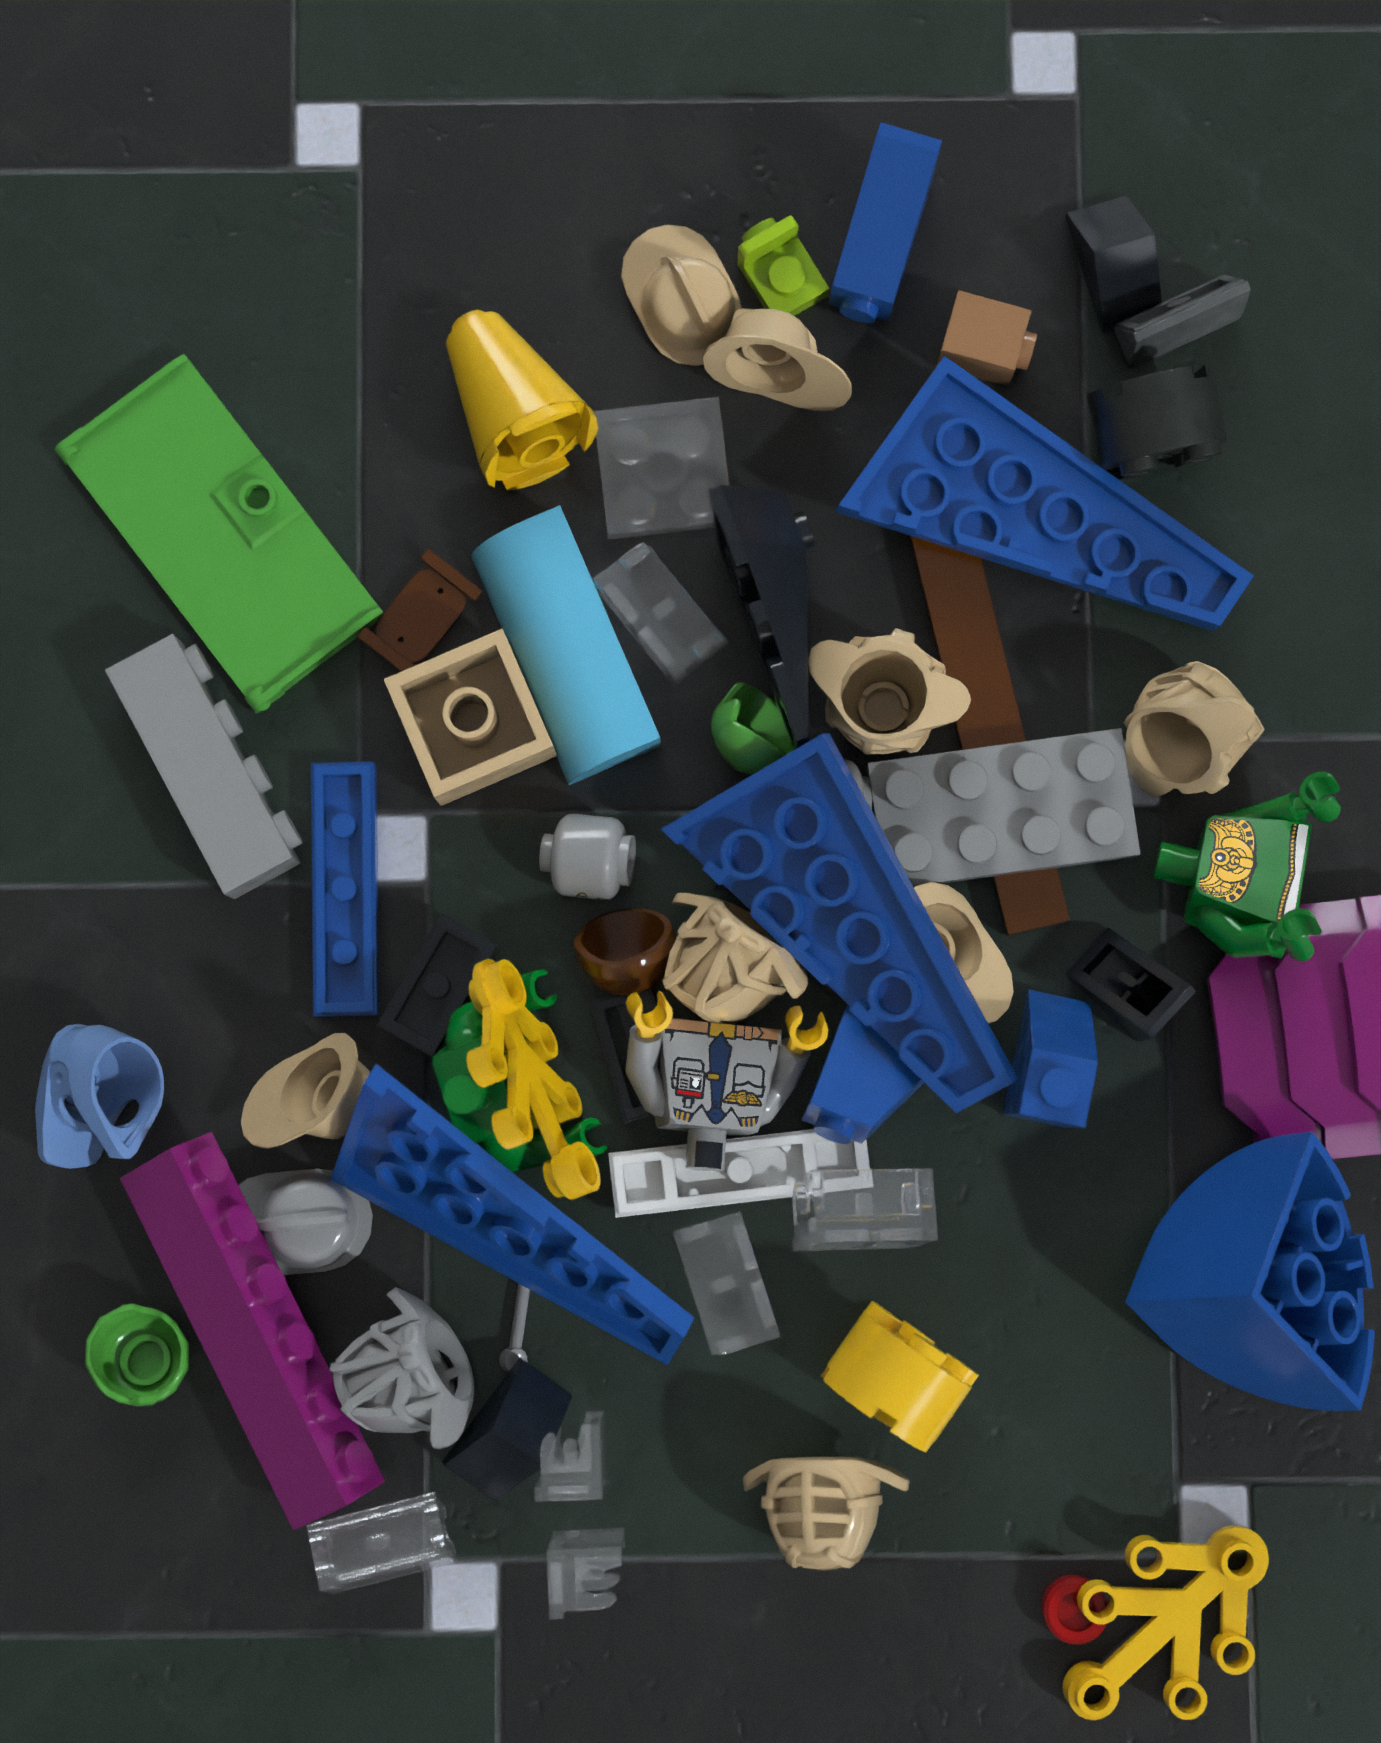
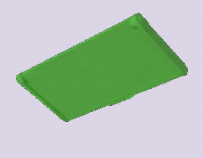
M185 354L172 360L83 428L80 427L67 438L60 441L55 447V452L64 464L69 465L244 694L245 701L255 713L267 710L273 702L285 694V691L357 638L364 627L369 629L377 623L384 614Z

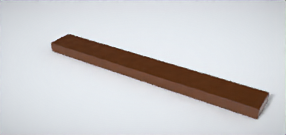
M908 535L938 660L945 665L946 675L961 681L968 689L971 697L968 710L959 720L954 722L960 750L1026 741L981 558ZM1057 868L992 877L1006 936L1070 921Z

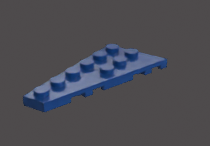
M946 356L942 358L834 511L1210 631H1214L1221 626L1254 577L1250 572L1108 471L1102 469L1101 466Z
M830 733L817 736L661 829L677 845L682 844L703 864L704 867L702 869L718 885H724L751 911L750 915L822 985L827 984L851 1007L849 1011L866 1027L871 1026L899 1053L898 1058L953 1111L957 1113L1019 1080Z

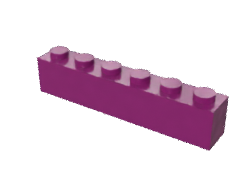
M207 1133L172 1147L122 1176L120 1180L292 1529L300 1528L341 1509L383 1484L385 1480L357 1423L345 1416L341 1411L342 1405L335 1391L333 1375L329 1371L330 1369L315 1341V1337L309 1329L261 1230L258 1229L256 1218L251 1212L213 1133Z

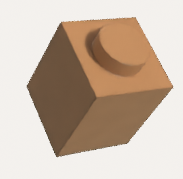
M958 290L937 365L946 356L975 378L1008 387L1015 369L1019 368L1027 371L1037 334L1026 331L1032 310Z

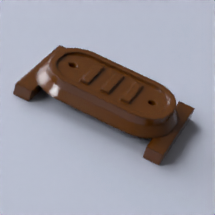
M427 549L421 557V560L430 567L417 572L379 618L375 634L364 627L357 636L400 671L415 666L412 663L422 660L430 653L462 613L466 604V595L476 602L483 593L481 589L430 549Z

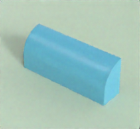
M559 505L512 525L480 544L472 552L471 559L539 711L568 785L660 747V735L561 506Z

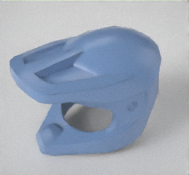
M67 1025L56 1033L42 1065L35 1105L37 1148L41 1161L51 1166L72 1169L96 1164L104 1149L109 1158L130 1159L137 1153L162 1106L164 1095L162 1067L150 1047L134 1037L104 1025ZM134 1099L137 1100L139 1110L135 1117L124 1125L114 1126L125 1106Z

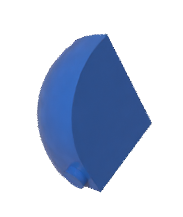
M1313 1132L1275 1136L1248 1145L1205 1171L1172 1204L1150 1239L1125 1303L1180 1356L1204 1372L1231 1386L1271 1401L1295 1407L1323 1411H1361L1370 1377L1375 1330L1364 1329L1363 1289H1374L1365 1235H1353L1349 1218L1342 1202L1351 1197L1350 1191L1335 1162Z

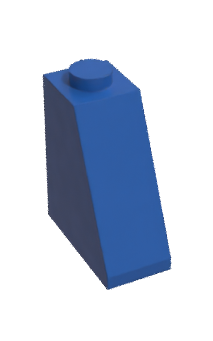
M880 122L832 285L829 304L840 307L839 312L843 316L862 323H874L876 318L889 322L930 191L942 140Z
M1033 990L1026 991L1012 1062V1068L1019 1080L1007 1087L1002 1115L1063 1128L1086 1127L1098 1066L1090 1002Z
M845 1002L802 1121L815 1125L814 1132L829 1141L849 1144L853 1140L862 1144L924 1082L898 1058L899 1053L871 1026L866 1027L849 1011L851 1007Z

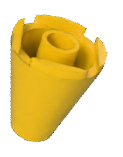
M473 310L465 313L454 322L452 331L446 340V347L480 471L488 485L495 488V481L497 480L502 481L507 490H518L538 484L560 473L570 465L565 455L578 443L584 452L588 449L599 429L597 418L592 409L500 314L491 311Z

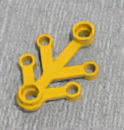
M486 959L476 963L472 972V980L469 982V994L473 1005L483 1015L482 1046L468 1051L467 1066L473 1080L482 1088L507 1078V1108L495 1112L492 1116V1127L498 1142L503 1148L510 1150L532 1140L531 1106L551 1159L543 1164V1176L550 1192L557 1198L565 1196L570 1200H574L597 1191L600 1187V1172L594 1155L580 1141L568 1145L560 1127L561 1124L581 1117L583 1108L576 1088L570 1082H564L546 1063V1061L558 1056V1043L552 1029L545 1022H540L525 1007L527 999L526 989L518 970L510 961L502 959L495 962L491 959ZM504 1042L508 1050V1065L504 1056Z
M1228 1525L1218 1529L1206 1543L1159 1542L1150 1535L1136 1536L1128 1543L1125 1549L1126 1563L1136 1575L1143 1579L1158 1578L1167 1568L1200 1571L1182 1589L1113 1587L1099 1579L1090 1580L1080 1588L1077 1595L1078 1607L1085 1617L1095 1624L1110 1623L1118 1615L1152 1617L1102 1664L1094 1661H1082L1073 1665L1068 1670L1063 1680V1694L1077 1715L1088 1720H1099L1112 1713L1119 1701V1687L1172 1639L1171 1674L1163 1690L1164 1702L1172 1713L1180 1719L1192 1720L1199 1717L1207 1706V1694L1198 1683L1202 1609L1218 1594H1220V1633L1215 1636L1211 1643V1656L1223 1671L1231 1675L1243 1674L1251 1668L1255 1660V1650L1251 1642L1246 1638L1248 1590L1258 1584L1266 1574L1269 1554L1262 1538L1250 1528L1241 1525ZM1143 1548H1156L1157 1557L1153 1564L1148 1567L1137 1565V1555ZM1236 1550H1245L1247 1553L1245 1565L1238 1570H1230L1228 1568L1229 1556ZM1095 1593H1108L1109 1603L1104 1610L1100 1612L1089 1610V1600ZM1231 1643H1241L1242 1653L1240 1657L1232 1662L1224 1661V1649ZM1090 1686H1104V1696L1098 1703L1087 1704L1084 1702V1694ZM1186 1687L1194 1688L1195 1696L1189 1705L1181 1707L1175 1704L1176 1695L1181 1689Z

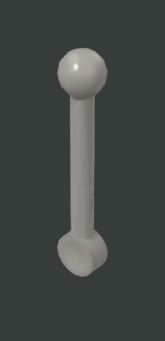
M519 1283L509 1347L505 1348L499 1357L501 1368L507 1372L511 1370L520 1357L528 1362L527 1354L522 1349L530 1289Z

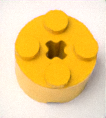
M871 1301L828 1362L821 1377H823L822 1380L858 1410L871 1419L874 1416L889 1426L891 1433L926 1453L963 1402L979 1374L951 1354H945L934 1346L936 1342L905 1320L902 1322L888 1310Z

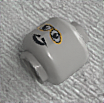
M567 814L557 824L554 834L545 833L543 835L539 855L540 870L550 872L552 885L560 895L610 900L615 897L621 886H630L636 858L635 837L633 835H626L623 824L616 818Z

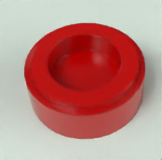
M1065 1575L1053 1581L1044 1592L1041 1602V1612L1045 1624L1058 1639L1069 1644L1088 1643L1097 1638L1106 1627V1624L1100 1625L1089 1621L1078 1607V1592L1086 1582L1090 1581V1579L1081 1575ZM1103 1592L1095 1593L1089 1600L1090 1611L1100 1612L1108 1605Z

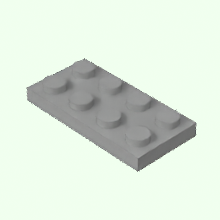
M1122 728L867 763V773L872 790L873 814L913 887L929 882L942 884L1131 858L1141 854Z

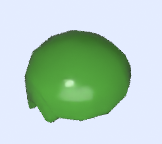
M743 682L736 683L717 705L712 714L711 734L722 758L738 772L751 776L794 751L777 703L751 685Z
M134 1303L125 1304L101 1316L86 1339L85 1367L97 1388L109 1398L118 1403L133 1406H152L157 1401L165 1400L178 1389L189 1369V1342L177 1322L166 1313Z

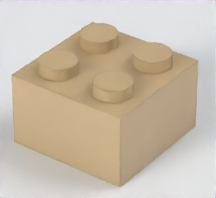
M503 628L384 679L431 792L441 806L557 756Z

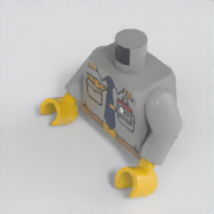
M661 991L657 993L658 1002L655 1009L643 1014L641 998L637 992L632 993L626 1001L627 1010L635 1023L629 1033L626 1075L644 1110L655 1116L657 1128L688 1132L685 1166L687 1169L724 1171L726 1135L745 1137L757 1133L760 1126L770 1123L796 1088L809 1060L810 1050L824 1044L828 1036V1027L822 1012L819 1013L814 1027L809 1030L797 1029L803 1017L801 1006L791 1007L786 1013L785 1021L790 1038L781 1040L782 1030L674 1019L672 1018V1007Z

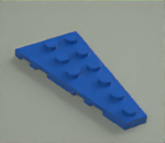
M375 1064L363 1083L331 1180L668 1365L695 1317L399 1081Z

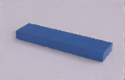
M375 762L311 763L313 1017L379 1016L377 764Z

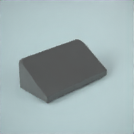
M1221 275L1117 323L1114 330L1128 366L1131 368L1137 367L1238 320L1244 312L1251 291L1248 281Z

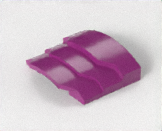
M1381 895L1301 904L1299 908L1311 911L1322 930L1321 934L1317 936L1306 935L1315 949L1310 959L1302 962L1294 960L1289 955L1287 949L1282 959L1270 955L1234 958L1225 954L1207 977L1217 1045L1222 1106L1252 1130L1254 1143L1275 1136L1313 1132L1332 1159L1381 1154Z

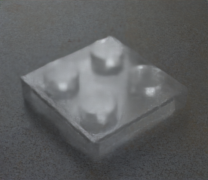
M719 397L594 411L599 428L596 437L609 540L714 528L708 489L718 485L729 486Z

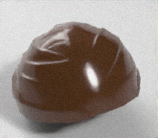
M633 908L611 911L588 921L574 939L575 958L579 962L582 971L601 990L619 996L631 995L636 992L639 995L642 991L656 986L664 977L669 954L676 940V935L670 920L665 915L654 910Z

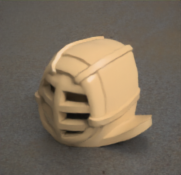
M898 628L894 629L890 635L877 637L855 636L849 644L835 640L822 641L811 648L808 658L809 673L827 697L825 722L831 728H837L850 743L865 754H888L902 750L909 753L918 752L927 741L932 729L959 720L968 710L971 702L969 691L963 683L947 676L945 665L915 644V635L913 633L902 631Z
M1199 661L1190 662L1184 667L1163 673L1151 679L1139 696L1133 712L1126 717L1124 725L1127 728L1125 754L1128 774L1142 791L1154 797L1164 795L1172 789H1178L1183 794L1204 791L1215 794L1228 785L1230 781L1228 773L1265 729L1255 714L1254 708L1225 675L1216 668Z
M676 893L672 904L697 909L678 929V936L669 954L664 975L665 979L662 981L665 989L671 992L684 1006L708 1022L736 1025L738 1022L765 1008L777 996H783L786 990L792 998L796 999L805 991L808 985L805 967L750 915L751 912L739 905L716 897Z
M859 1456L773 1459L751 1469L743 1477L744 1491H748L765 1481L767 1482L766 1495L761 1499V1508L766 1509L771 1532L779 1550L785 1556V1562L793 1568L801 1566L816 1570H830L841 1567L850 1569L860 1561L877 1525L879 1506L883 1504L882 1494H880V1481L903 1491H908L909 1479L897 1469L878 1460Z

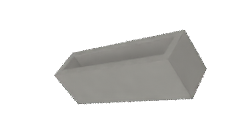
M171 634L105 669L224 895L236 899L301 864L293 849L302 844L300 835L285 810L275 814L264 792L273 788L272 783L255 754L245 759L234 738L243 733V729L226 699L215 703L205 684L214 675L196 644L186 648L174 634Z

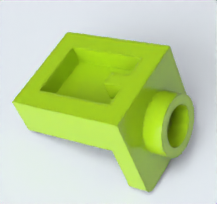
M790 215L777 223L774 218L763 220L749 229L742 237L743 243L738 246L737 265L764 309H776L795 316L828 297L830 288L799 240V226L793 216Z

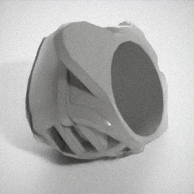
M395 1287L387 1293V1296L402 1314L387 1321H379L373 1324L369 1331L348 1346L336 1359L335 1363H331L329 1371L333 1373L335 1391L342 1405L341 1411L345 1416L367 1430L381 1433L430 1431V1441L433 1448L448 1447L456 1442L462 1434L473 1405L474 1378L472 1368L460 1341L447 1322L423 1300ZM438 1350L450 1358L454 1367L448 1368ZM458 1380V1387L455 1392L454 1382Z

